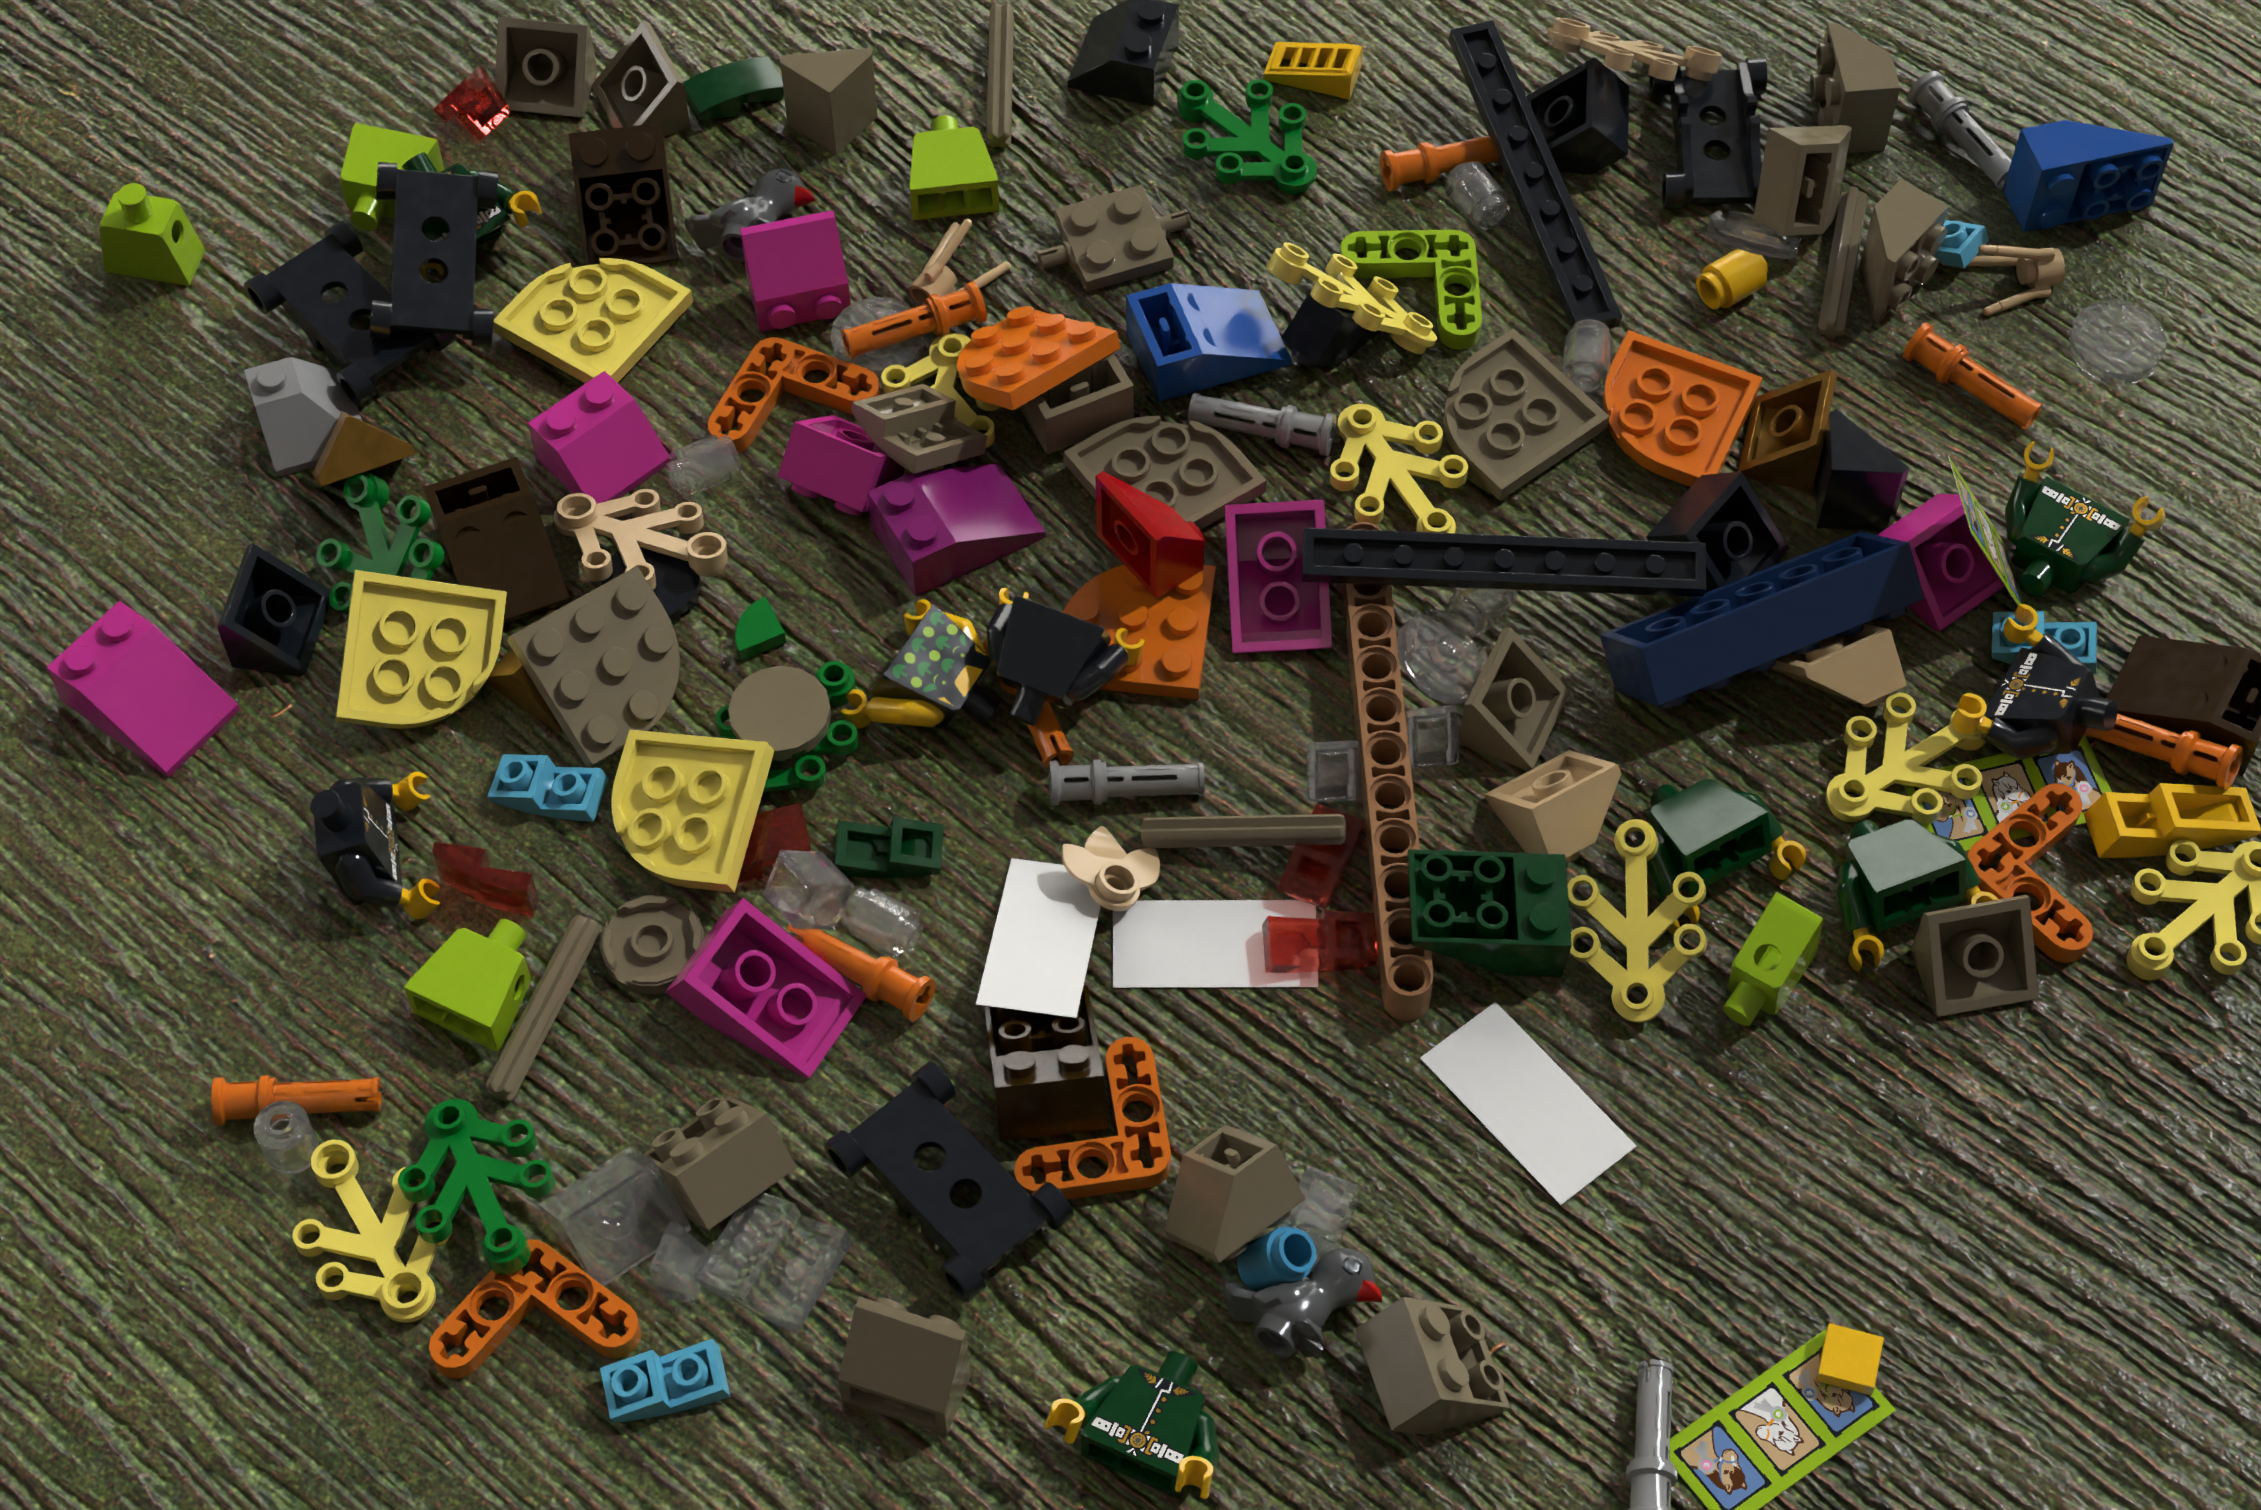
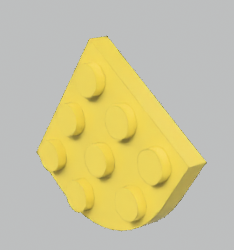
M599 258L600 264L572 268L571 263H567L549 270L529 283L493 320V327L497 335L584 383L589 382L603 371L618 383L693 303L692 290L645 265L633 261Z
M355 570L335 721L405 729L439 722L461 710L480 692L495 666L502 639L507 592Z
M629 730L616 772L611 799L614 826L616 832L621 836L626 849L647 872L664 882L687 888L735 893L774 755V749L767 742Z

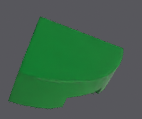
M766 596L752 603L738 620L735 640L740 661L787 643L785 632Z

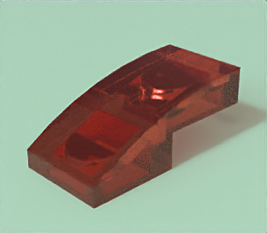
M801 803L756 815L738 883L763 878L761 867L812 857L811 844Z
M1316 803L1312 814L1344 815L1346 821L1345 842L1341 845H1302L1296 843L1277 891L1317 907L1327 909L1352 859L1365 828V822L1363 819Z
M434 842L432 852L440 877L449 885L485 905L514 914L534 917L539 898L532 873L491 868L485 848Z
M1324 910L1318 919L1267 916L1262 924L1266 973L1341 971L1373 966L1378 962L1374 913Z

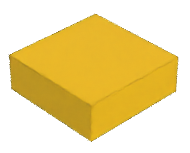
M1829 1323L1825 1332L1815 1381L1871 1396L1875 1388L1884 1337Z

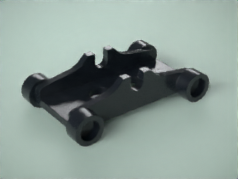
M1746 58L1745 63L1737 64L1736 70H1718L1716 74H1712L1710 81L1697 80L1684 75L1685 70H1681L1679 65L1674 81L1662 80L1649 75L1651 95H1670L1679 171L1664 172L1663 209H1683L1684 204L1756 203L1762 171L1760 118L1755 116L1757 108L1756 95H1764L1766 92V59ZM1706 112H1716L1725 121L1721 125L1710 126L1700 120V115ZM1718 146L1725 149L1729 156L1720 161L1712 160L1704 154V150L1708 147Z
M378 162L376 199L395 201L391 301L372 300L370 338L389 340L390 334H399L400 330L462 335V339L471 340V346L491 348L494 311L492 309L474 308L477 208L496 209L498 172L478 170V176L401 170L397 169V163ZM430 221H438L446 225L449 235L441 241H432L424 236L422 227ZM428 263H437L446 269L448 276L440 283H430L420 275V269Z
M340 221L325 231L326 237L271 273L265 275L260 272L246 281L244 287L251 301L263 314H268L281 305L302 328L317 350L322 347L325 348L329 361L334 366L343 368V370L336 374L342 390L354 404L359 406L375 395V388L379 386L378 378L422 349L427 353L434 349L440 352L456 341V335L400 330L399 334H390L389 340L370 338V328L361 331L351 328L350 323L355 317L365 314L371 315L372 300L391 301V294L354 259V257L363 252L362 244L354 230L345 221ZM339 287L348 291L346 298L338 303H328L322 300L323 294L331 288Z
M928 1061L912 1074L913 1083L850 1133L840 1130L828 1139L823 1146L833 1164L848 1178H851L866 1166L886 1189L907 1219L911 1215L917 1219L921 1226V1233L925 1238L938 1245L951 1257L940 1268L945 1281L962 1300L969 1302L986 1288L984 1279L988 1276V1271L1038 1230L1043 1232L1048 1227L1058 1230L1074 1217V1211L1067 1198L1052 1183H1044L1030 1195L943 1106L956 1095V1091L943 1070L932 1061ZM925 1147H936L944 1152L946 1160L941 1168L935 1171H925L915 1164L916 1154ZM961 1184H972L979 1188L982 1193L978 1204L967 1209L955 1206L950 1200L953 1189Z

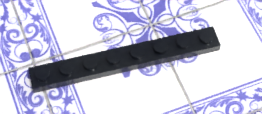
M1494 20L1451 29L1448 39L1574 336L1579 337L1619 327L1622 319L1621 312Z
M1304 528L1302 582L1703 597L1706 591V543Z

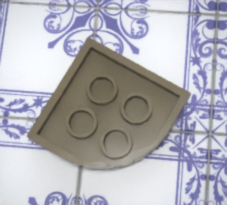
M1514 328L1477 351L1461 365L1450 382L1444 410L1445 433L1453 453L1467 461L1468 471L1499 501L1606 430L1610 416Z
M1160 416L1128 419L1101 430L1063 452L1064 464L1095 500V476L1104 471L1174 508L1186 522L1191 521L1195 523L1200 530L1224 517L1225 505L1246 504L1266 493L1267 480L1228 438L1211 427L1192 420L1189 421V425L1175 422H1160Z
M638 566L512 634L507 640L587 768H592L623 750L629 730L649 731L667 710L678 683L680 655L675 630L664 607Z

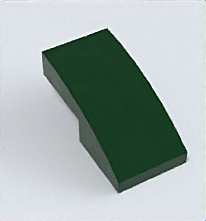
M768 56L724 64L695 75L683 82L686 101L697 120L738 117L742 103L782 100L784 96L782 78Z
M893 817L890 826L883 827L838 820L834 835L832 875L888 879L939 874L942 863L944 824Z

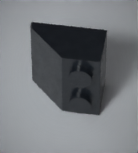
M1126 0L1093 17L1067 81V88L1154 107L1179 43V4L1160 0Z
M1597 58L1590 59L1527 95V99L1559 172L1594 174L1628 155L1629 85Z
M1742 471L1701 475L1646 536L1648 541L1706 543L1705 593L1774 566L1790 548Z

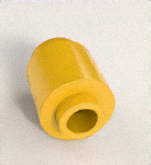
M1747 246L1738 247L1706 266L1702 271V275L1697 277L1696 288L1700 298L1712 309L1720 307L1729 308L1766 285L1768 273L1766 260L1756 250H1752Z

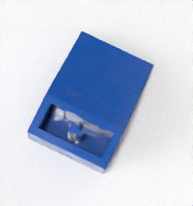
M2068 120L2023 128L2020 130L2003 193L2023 232L2040 228L2049 229L2059 224L2083 219L2092 220L2102 215L2126 210H2139L2153 204L2174 142L2172 138Z
M1169 283L1126 295V333L1157 402L1292 365V359L1259 290Z

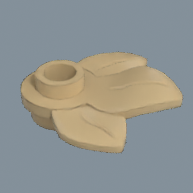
M1104 826L1097 828L1088 837L1084 848L1073 844H1063L1062 861L1068 873L1079 882L1088 886L1092 898L1099 905L1109 910L1125 911L1130 909L1139 898L1140 891L1155 885L1159 877L1160 860L1156 849L1142 848L1127 854Z

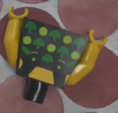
M921 599L915 603L917 616H912L908 613L903 615L905 628L910 637L871 691V694L875 697L868 701L863 691L853 689L848 693L847 698L850 705L857 709L840 710L843 719L853 723L856 729L864 728L871 721L945 728L959 709H962L985 725L1001 700L977 684L991 662L990 657L985 653V649L972 622L966 618L943 612L935 605L931 606L928 600Z

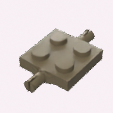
M1141 184L1056 208L1055 222L1062 236V245L1036 251V256L1041 270L1068 263L1079 275L1085 292H1090L1173 268L1174 256L1166 240V234L1191 228V220L1186 209L1160 216L1152 208Z

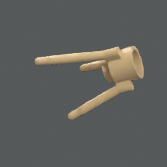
M965 219L961 225L957 222L951 224L921 274L908 288L910 296L919 306L924 305V299H927L929 295L936 293L941 297L956 292L954 285L957 283V278L945 265L972 226L970 219ZM1003 262L973 281L981 289L1010 270L1011 264Z
M1983 244L1979 246L1978 251L1981 254L1994 256H1975L1967 265L2016 266L2019 282L2027 284L2031 288L1983 309L1985 316L2007 310L2035 298L2050 297L2051 286L2061 285L2065 276L2063 255L2059 249L2053 247L2035 249Z

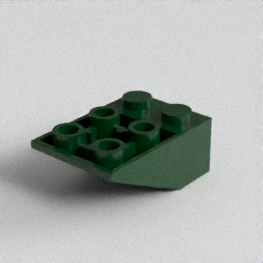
M1408 849L1412 946L1506 975L1562 977L1572 947L1565 854Z

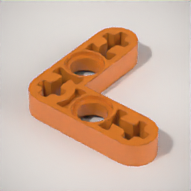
M777 337L766 338L759 341L753 347L710 415L707 423L710 443L716 451L725 455H735L745 451L755 439L784 391L853 415L851 412L852 402L881 395L879 378L867 368ZM766 362L772 363L768 369L769 378L765 376L767 373ZM812 370H822L829 374V377L821 383H810L804 379V376ZM861 388H865V389H867V392H866V391H860V389H861ZM749 389H757L765 394L761 400L752 403L744 402L739 398L744 391ZM851 392H853V393L859 392V393L857 394V396H856V395H851ZM736 415L739 416L737 419L739 431L731 430L736 423ZM722 430L727 431L729 433L727 435L722 434Z
M2055 783L2044 786L1977 841L1968 851L1967 856L1981 880V883L1978 884L1980 891L1990 892L1998 900L2013 897L2018 892H2028L2036 896L2041 908L2031 911L2034 944L2055 961L2071 963L2081 959L2085 954L2093 937L2092 925L2079 910L2029 867L2071 832L2082 812L2083 804L2078 793L2067 785ZM2061 805L2066 809L2065 812H2056L2048 819L2046 824L2042 821L2048 806L2055 808ZM2013 829L2026 830L2035 838L2036 844L2032 847L2018 846L2010 839L2009 832ZM1998 852L2003 856L1996 870L1990 868L1984 872L1979 868V864L1987 865L1994 860ZM2048 912L2054 915L2053 919L2048 918L2046 924L2042 925L2041 923L2046 918ZM2070 931L2076 936L2075 939L2068 938L2062 941L2057 935L2058 933L2065 934Z
M1123 1037L1113 1042L1106 1052V1077L1117 1136L1040 1146L1024 1151L1015 1162L1014 1179L1030 1195L1044 1184H1035V1180L1031 1176L1032 1168L1042 1167L1044 1174H1046V1182L1055 1185L1067 1200L1151 1188L1161 1184L1167 1178L1170 1172L1171 1149L1154 1055L1151 1047L1144 1040L1136 1037ZM1133 1056V1060L1137 1064V1084L1128 1086L1126 1067L1122 1063L1123 1057ZM1143 1101L1152 1107L1153 1114L1146 1121L1133 1122L1128 1120L1122 1111L1131 1102ZM1148 1137L1149 1152L1151 1158L1154 1159V1167L1143 1168L1142 1162L1139 1161L1138 1139ZM1087 1157H1099L1108 1165L1106 1173L1095 1179L1082 1176L1078 1172L1077 1167ZM1068 1161L1070 1181L1063 1182L1061 1162Z
M528 1239L531 1250L528 1263L535 1264L540 1259L544 1274L552 1280L548 1287H546L544 1279L532 1271L524 1275L521 1269L515 1273L504 1275L498 1274L491 1269L435 1330L430 1338L429 1351L436 1369L442 1375L454 1379L467 1377L484 1363L535 1306L607 1358H621L629 1355L640 1343L642 1332L636 1312L629 1304L548 1244L540 1240ZM580 1287L589 1293L588 1300L579 1309L565 1310L558 1305L559 1296L568 1288ZM492 1297H502L510 1303L509 1310L503 1317L493 1321L486 1320L479 1315V1309L483 1302ZM600 1309L602 1318L611 1325L617 1326L624 1321L626 1334L620 1337L618 1334L613 1333L606 1339L607 1336L603 1324L595 1318L598 1310ZM471 1321L477 1331L485 1336L480 1338L475 1330L470 1334L466 1323ZM464 1342L467 1354L463 1357L453 1354L448 1358L445 1347L450 1343L460 1346Z

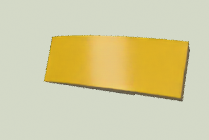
M2159 783L2149 794L2104 792L2084 813L2098 858L2167 855L2171 845L2177 840H2189L2195 843L2201 850L2253 838L2261 833V827L2247 789L2243 787H2230L2228 790H2224L2217 786Z

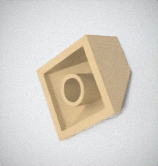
M1865 623L1863 624L1864 629L1857 634L1847 637L1831 636L1819 641L1820 647L1818 649L1800 655L1789 653L1775 659L1776 665L1769 668L1838 698L1859 703L1862 707H1872L1885 703L1890 693L1907 686L1891 630Z
M1568 750L1486 793L1485 796L1488 804L1525 853L1565 854L1567 864L1580 856V850L1596 842L1620 779L1621 770L1616 763Z

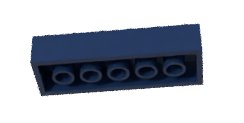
M1858 532L1706 592L1703 597H1693L1599 635L1615 690L1635 697L1636 700H1643L1657 705L1658 708H1670L1684 703L1687 700V694L1699 689L1715 690L1727 686L1732 682V676L1744 671L1753 673L1767 670L1776 665L1775 659L1789 653L1800 655L1812 652L1820 647L1819 641L1831 636L1847 637L1857 634L1864 629V623L1876 618L1887 620L1902 616L1907 612L1906 606L1924 600L1909 542Z

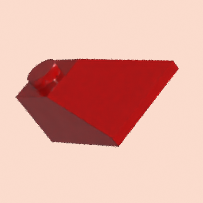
M1104 471L1095 476L1096 535L1155 599L1203 570L1204 547L1206 543L1201 530L1195 523L1191 521L1186 522L1174 508Z

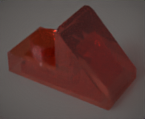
M482 64L433 108L435 113L445 123L455 116L478 140L485 138L510 114L509 106L489 71Z

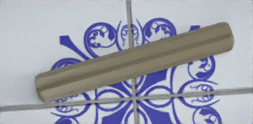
M1008 3L1003 5L993 4L989 15L986 135L987 144L992 148L998 146L1006 148L1011 143L1014 8Z
M1850 187L1848 191L1842 192L1839 199L1817 327L1819 334L1827 336L1828 340H1836L1837 336L1844 335L1847 326L1868 200L1867 194L1858 191V187Z
M1344 815L1151 817L1143 819L1141 825V839L1143 846L1146 848L1341 845L1345 842L1346 821Z
M581 915L571 919L486 1082L488 1093L494 1098H499L506 1102L515 1098L599 935L598 925L594 920Z

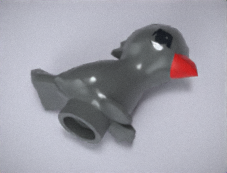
M784 168L773 169L760 176L755 186L749 190V193L744 198H738L715 209L711 215H694L685 218V228L700 250L717 245L718 249L727 258L744 262L740 228L775 222L779 218L790 215L798 208L814 202L816 199L812 192L805 188L800 177L795 172Z
M1352 1248L1334 1249L1326 1252L1320 1259H1316L1309 1274L1306 1276L1310 1278L1309 1281L1280 1283L1260 1291H1251L1233 1281L1225 1282L1223 1286V1295L1230 1309L1232 1320L1235 1322H1254L1256 1328L1253 1336L1256 1342L1267 1352L1282 1358L1291 1357L1296 1348H1298L1305 1357L1319 1359L1324 1350L1320 1344L1324 1337L1321 1329L1330 1313L1341 1307L1356 1303L1382 1302V1294L1375 1285V1274L1369 1258L1362 1252Z

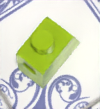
M941 115L932 120L930 124L931 131L918 132L914 136L909 184L913 220L1000 211L997 173L979 129L975 127L958 128L957 120L954 117Z
M359 123L354 124L340 175V183L346 205L353 211L351 220L356 226L363 230L373 231L377 228L382 217L394 219L395 201L376 199L378 162L397 163V169L403 170L402 165L414 156L425 152L438 173L445 169L437 139Z
M130 183L113 194L100 222L99 231L105 272L190 286L205 249L180 203L173 199L149 196L144 186L138 183Z
M1778 892L1774 894L1732 963L1728 987L1732 994L1722 1008L1729 1018L1741 1025L1750 1026L1760 1009L1770 1015H1775L1817 954L1823 918Z
M500 919L488 938L467 928L457 929L404 986L412 1012L499 1052L530 985L531 976L526 959L521 953L517 952L527 937L526 932L519 925L508 919Z

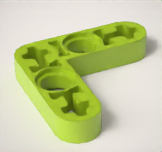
M1461 230L1358 231L1345 236L1341 242L1340 255L1349 258L1357 265L1358 268L1353 275L1354 278L1368 279L1375 276L1381 278L1433 277L1440 341L1445 346L1455 350H1465L1476 345L1480 339L1482 310L1476 245L1474 239L1469 234ZM1402 248H1411L1420 255L1413 260H1403L1395 252ZM1429 250H1433V258H1428ZM1449 250H1456L1458 256H1451ZM1382 251H1387L1386 258H1381ZM1356 252H1364L1366 258H1357ZM1459 283L1465 285L1469 292L1465 295L1455 296L1449 294L1445 287L1449 284ZM1455 313H1463L1464 330L1457 329V325L1454 323Z

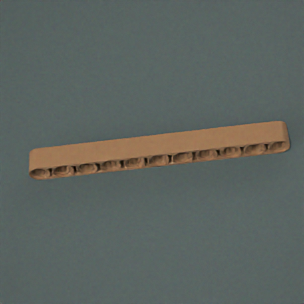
M1368 522L1354 523L1346 528L1382 531L1378 526ZM1341 583L1382 1000L1385 1010L1392 1017L1400 1021L1409 1022L1419 1019L1429 1009L1434 973L1431 951L1412 946L1411 944L1402 945L1393 941L1399 938L1411 941L1407 852L1408 849L1420 850L1392 588L1391 585ZM1366 635H1374L1377 637H1368ZM1375 676L1382 679H1372L1370 677ZM1379 718V719H1384V720H1386V721H1384V722H1379V721H1375V720H1373V719ZM1386 761V762H1390V763H1392V764H1390V765H1381V764H1379V763H1377V762ZM1386 804H1388V805H1393V806L1398 807V808H1395V809H1386V808L1382 807L1381 805H1386ZM1385 849H1398L1402 853H1389ZM1401 893L1406 895L1407 898L1397 899L1389 896V894ZM1409 984L1417 987L1418 990L1409 992L1400 989L1398 986Z

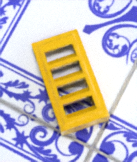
M1275 42L1263 73V80L1350 100L1362 67L1363 46L1342 43ZM1283 58L1291 60L1289 67H1280ZM1300 62L1306 63L1307 66L1299 67Z

